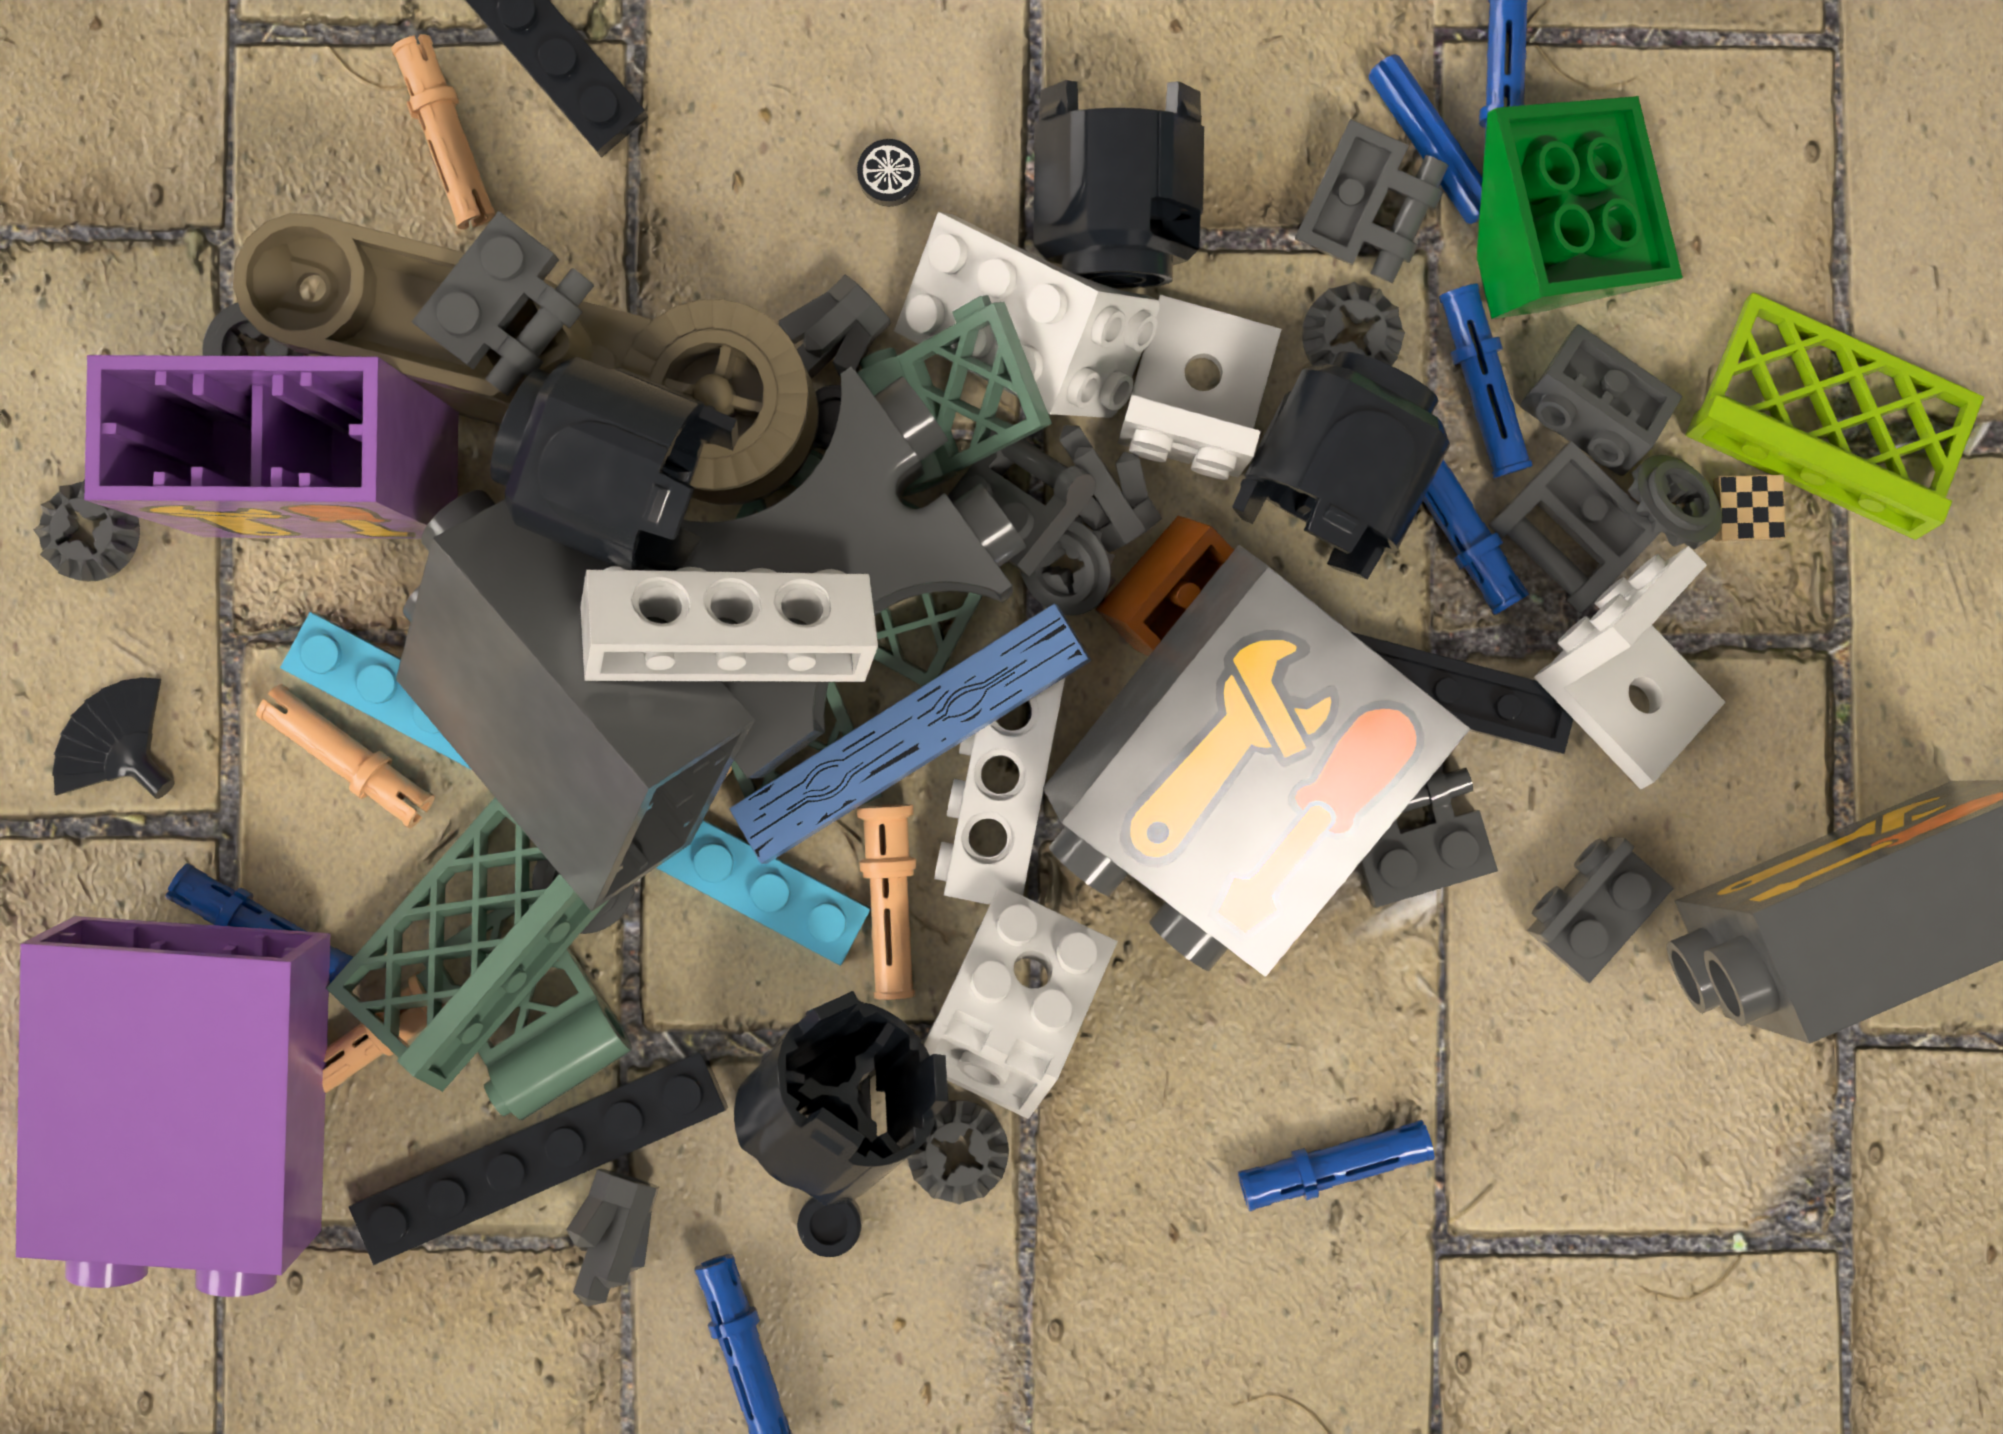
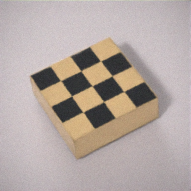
M1783 475L1720 476L1713 479L1714 492L1722 512V524L1715 536V542L1775 541L1786 538Z

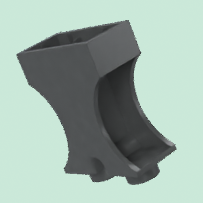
M852 366L841 373V405L831 443L820 463L801 486L772 507L750 516L722 522H699L683 519L681 524L682 528L701 537L699 548L687 567H697L707 572H746L756 568H767L777 573H815L820 570L835 569L845 574H869L874 616L900 601L933 592H967L986 596L1003 603L1013 595V587L999 567L1026 548L1024 541L1012 523L981 483L953 503L944 493L931 504L921 509H911L902 504L904 490L925 474L921 461L948 442V439L933 415L903 376L874 396ZM648 567L644 569V571H657ZM718 618L722 622L728 624H738L736 621L729 618ZM788 618L790 621L796 624L807 625L802 620ZM722 681L755 719L734 759L747 779L763 778L825 733L824 713L829 682Z

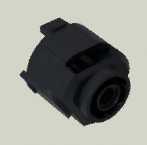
M1064 80L1041 90L1039 123L1035 124L1034 247L1048 261L1061 264L1062 269L1115 289L1156 287L1173 281V265L1188 261L1200 249V221L1203 213L1204 126L1201 125V92L1180 81L1168 82L1165 111L1142 108L1078 110L1077 81Z
M1339 352L1332 365L1320 363L1302 369L1292 391L1284 395L1245 473L1246 478L1242 479L1240 483L1241 488L1232 508L1242 520L1253 524L1264 502L1268 500L1285 512L1306 522L1304 531L1334 547L1327 565L1335 570L1368 580L1384 552L1397 553L1450 447L1443 423L1437 416L1433 415L1439 402L1437 396L1427 386L1407 373L1377 359L1354 352Z
M574 357L560 363L552 373L542 369H535L522 382L505 413L497 434L491 458V477L493 481L506 486L505 501L517 526L626 570L644 571L648 567L657 571H675L687 567L699 548L701 541L700 536L682 528L681 524L695 488L691 486V482L700 459L704 441L733 451L738 441L737 419L715 410L713 406L704 405L703 401L621 367L608 369L583 358Z
M854 991L805 1013L806 1016L801 1021L792 1025L759 1059L760 1065L740 1084L734 1105L735 1131L741 1149L756 1158L764 1170L782 1184L804 1191L824 1206L840 1205L860 1197L900 1165L926 1141L935 1125L934 1117L948 1103L946 1055L932 1054L930 1056L924 1044L921 1043L920 1038L907 1024L881 1007L859 1001ZM875 1075L876 1091L885 1092L887 1132L880 1136H877V1123L871 1118L870 1079Z

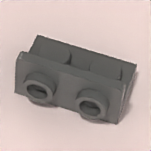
M1577 324L1562 343L1542 377L1526 394L1520 405L1523 410L1538 419L1544 426L1554 430L1568 441H1572L1596 462L1606 466L1617 475L1624 476L1654 446L1680 402L1682 395Z
M1609 837L1606 842L1599 838L1591 843L1576 860L1574 867L1579 872L1563 890L1559 886L1552 888L1534 907L1532 915L1537 920L1527 930L1529 934L1583 982L1589 984L1674 889L1632 851L1635 846L1626 838Z

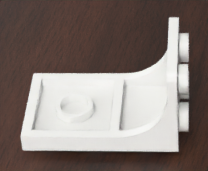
M938 212L894 332L920 344L956 324L952 311L979 296L988 295L991 303L1005 302L1048 414L1113 417L1129 399L1133 389L1132 376L1142 351L1148 347L1157 330L1156 317L1160 308L1159 301L1148 295L1122 291L1073 274L953 214ZM988 325L979 330L972 357L993 366L998 344L991 326ZM959 342L953 344L952 347L957 349ZM968 369V371H970L971 373L985 379L986 381H989L988 378ZM1006 387L1003 388V390L1018 397L1016 392Z

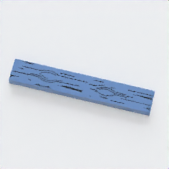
M1054 603L729 809L761 864H768L1083 667L1091 659L1059 606Z

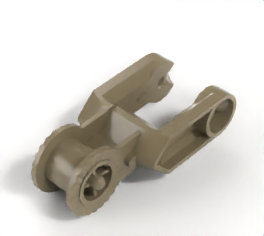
M289 213L262 224L245 240L235 260L233 290L241 313L258 332L299 354H307L308 356L379 357L458 411L459 416L501 426L515 393L527 377L524 375L512 392L506 396L485 379L502 357L490 348L473 370L412 323L415 316L465 254L463 252L319 215ZM320 276L314 301H304L300 294L302 282L307 277ZM547 279L543 280L549 286L556 289V284L548 281ZM528 299L504 331L516 340L541 307L531 299ZM700 299L675 306L660 316L650 319L582 301L578 308L583 313L570 329L563 325L538 357L543 361L539 369L552 373L560 363L574 357L583 358L608 369L621 367L703 401L704 405L713 406L715 410L737 419L738 441L733 451L704 441L700 459L691 482V486L695 487L692 498L716 505H742L766 498L783 488L801 470L814 446L819 425V408L811 377L795 345L785 331L770 317L745 304L725 299Z

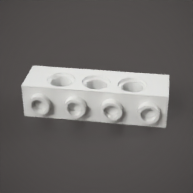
M613 566L604 570H586L580 607L585 681L865 682L878 648L869 574H845L835 569L820 570L815 573H777L767 568H756L746 572H707L697 567H685L675 571L626 570L620 566ZM646 617H659L668 623H655ZM718 618H729L736 621L738 624H728L722 622ZM788 618L802 620L807 625L796 624L790 621Z
M1065 678L1028 700L1031 707V718L1023 728L1014 731L1006 730L995 721L961 742L959 754L969 755L971 758L966 781L953 780L947 816L958 818L954 844L941 842L934 878L946 881L944 896L990 904L999 885L1023 896ZM996 756L1010 758L1019 769L1017 785L1014 789L1004 794L991 792L982 781L983 766L989 759ZM994 819L1005 828L1007 842L1003 850L998 854L984 856L976 852L971 846L969 839L970 831L979 820Z

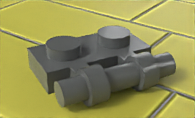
M1350 119L1295 240L1352 266L1363 243H1366L1380 250L1370 274L1393 284L1403 261L1410 263L1418 247L1413 240L1428 209L1435 210L1443 194L1439 186L1449 165L1434 157L1425 155L1416 177L1400 171L1398 168L1409 145ZM1388 190L1405 198L1390 231L1373 223Z
M498 211L415 316L412 323L473 370L490 348L502 357L485 379L508 396L524 375L528 376L543 364V361L538 357L562 326L565 325L570 329L583 313L578 306L594 287V284L574 268L570 269L556 289L545 283L543 280L559 259L548 248ZM528 299H531L541 308L515 340L504 330Z
M1467 768L1445 774L1440 769H1437L1402 811L1403 813L1428 806L1432 823L1400 832L1395 820L1359 863L1372 907H1381L1498 871L1480 810H1473L1455 816L1452 809L1451 798L1473 792V783Z

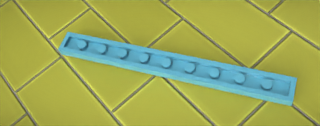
M309 612L280 666L281 669L471 769L396 681L401 661L400 657L319 614ZM703 819L689 846L656 867L840 966L871 910V907L778 858L768 864H761L748 842Z

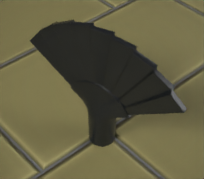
M140 677L122 680L101 688L99 692L84 700V703L70 716V720L60 733L61 737L54 752L55 759L52 776H54V792L56 796L104 781H114L124 777H133L156 799L165 796L172 789L175 781L152 761L150 755L153 737L152 728L162 679Z

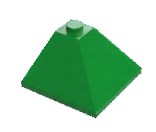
M1639 96L1497 107L1487 113L1477 262L1491 319L1540 313L1672 283L1683 278Z

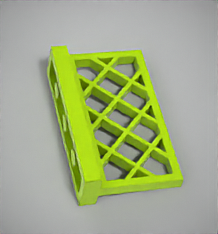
M1753 292L1744 302L1704 403L1693 415L1685 436L1770 475H1783L1784 481L1917 540L1945 522L1952 504V500L1947 499L1946 496L1984 396ZM1756 317L1777 325L1786 347L1761 355L1751 333ZM1799 336L1806 338V340L1801 341ZM1821 345L1834 351L1844 373L1819 381L1806 350ZM1743 352L1747 361L1738 363ZM1791 356L1805 387L1779 396L1766 364ZM1857 362H1859V363H1861V364H1863V365H1865V366L1859 367V365H1858ZM1749 370L1752 371L1765 400L1750 407L1725 396L1732 376ZM1879 371L1892 377L1902 399L1878 408L1864 376ZM1849 382L1862 414L1838 422L1824 390ZM1916 389L1921 390L1923 392L1917 394ZM1809 396L1823 428L1807 433L1793 427L1784 407L1785 404ZM1935 397L1960 408L1952 429L1938 434L1935 433L1922 405V402ZM1906 408L1920 440L1896 448L1882 416ZM1768 410H1769L1771 416H1769V415H1767V414H1765V413H1762V412H1765V411H1768ZM1867 422L1881 454L1864 459L1851 453L1842 433L1843 430ZM1827 436L1829 442H1826V441L1822 440L1821 438H1824V437ZM1948 440L1943 451L1940 442ZM1923 448L1925 449L1935 471L1929 488L1910 480L1900 458L1901 456ZM1885 463L1887 469L1879 466V464Z

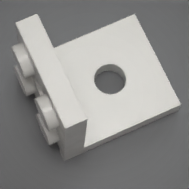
M1160 295L1158 299L1160 308L1156 317L1157 330L1151 343L1144 349L1117 444L1130 447L1129 452L1131 454L1152 461L1166 462V459L1170 458L1187 464L1192 462V471L1208 477L1227 480L1230 475L1238 478L1254 457L1261 432L1255 430L1254 425L1282 329ZM1197 358H1206L1213 361L1220 371L1219 384L1209 391H1199L1192 388L1185 378V367L1190 361Z
M1689 546L1666 561L1659 554H1656L1644 563L1628 581L1622 577L1610 586L1594 603L1600 610L1591 620L1585 616L1574 624L1557 642L1563 648V651L1534 676L1542 687L1640 789L1654 783L1725 704V701L1652 626L1657 618L1707 566ZM1630 685L1639 687L1648 697V714L1639 711L1631 703L1629 698Z
M999 885L948 996L923 1043L929 1055H946L948 1081L1029 1119L1058 1080L1118 941ZM1026 958L1038 961L1046 969L1048 975L1047 984L1041 988H1028L1022 985L1014 974V964Z

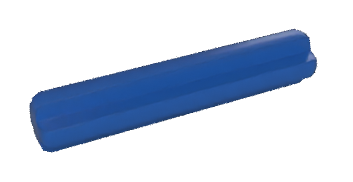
M1396 54L1386 57L1372 68L1369 80L1423 160L1425 155H1428L1449 165L1440 185L1465 222L1469 224L1478 222L1480 218L1483 178L1401 57Z

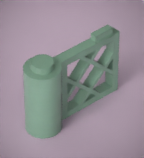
M988 295L979 296L952 311L956 324L897 356L895 348H887L861 359L860 365L862 370L857 374L874 396L903 376L923 401L948 439V442L921 461L925 474L910 484L904 490L902 497L913 495L944 483L957 475L956 472L1052 424L1005 302L991 303ZM988 325L991 326L998 344L993 366L972 357L979 330ZM959 342L957 349L952 347L953 344ZM935 354L953 361L945 391L933 386L924 360ZM968 369L989 379L981 409L960 399ZM1004 387L1017 393L1026 416L1025 420L1015 425L995 417ZM956 412L977 422L970 448L960 453L951 432ZM991 430L997 432V434L989 437Z
M515 907L496 909L487 914L486 932L492 929L490 940L501 939L505 920L515 914ZM472 924L446 940L444 947L471 943ZM569 947L552 967L564 969L579 993L562 1004L553 1006L532 1001L536 988L535 985L518 1005L520 1011L515 1033L496 1046L488 1039L478 1051L488 1068L491 1079L484 1084L485 1092L495 1109L502 1116L512 1112L519 1120H524L632 1051L630 1040L619 1020L606 1002L600 998ZM427 962L423 963L426 969L416 975L426 993H428ZM443 965V991L460 989L462 985L455 984ZM530 1009L546 1012V1014L527 1025Z

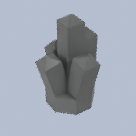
M846 274L826 293L779 320V326L789 336L793 344L803 340V344L797 351L811 379L833 358V364L840 377L841 373L851 366L858 373L861 367L860 361L866 357L873 341L891 324L890 318L875 300Z
M1065 425L1059 438L1063 447L1073 460L1075 466L1092 475L1096 481L1095 497L1092 496L1078 517L1082 516V521L1093 531H1103L1101 542L1108 553L1133 541L1162 519L1148 496L1138 456L1129 452H1123L1116 460L1115 464L1121 485L1120 489L1080 426Z
M602 1168L597 1169L589 1195L566 1229L574 1245L579 1247L581 1251H587L573 1291L584 1305L592 1306L606 1303L610 1288L625 1285L630 1272L645 1267L651 1213L660 1188L659 1186L619 1172Z

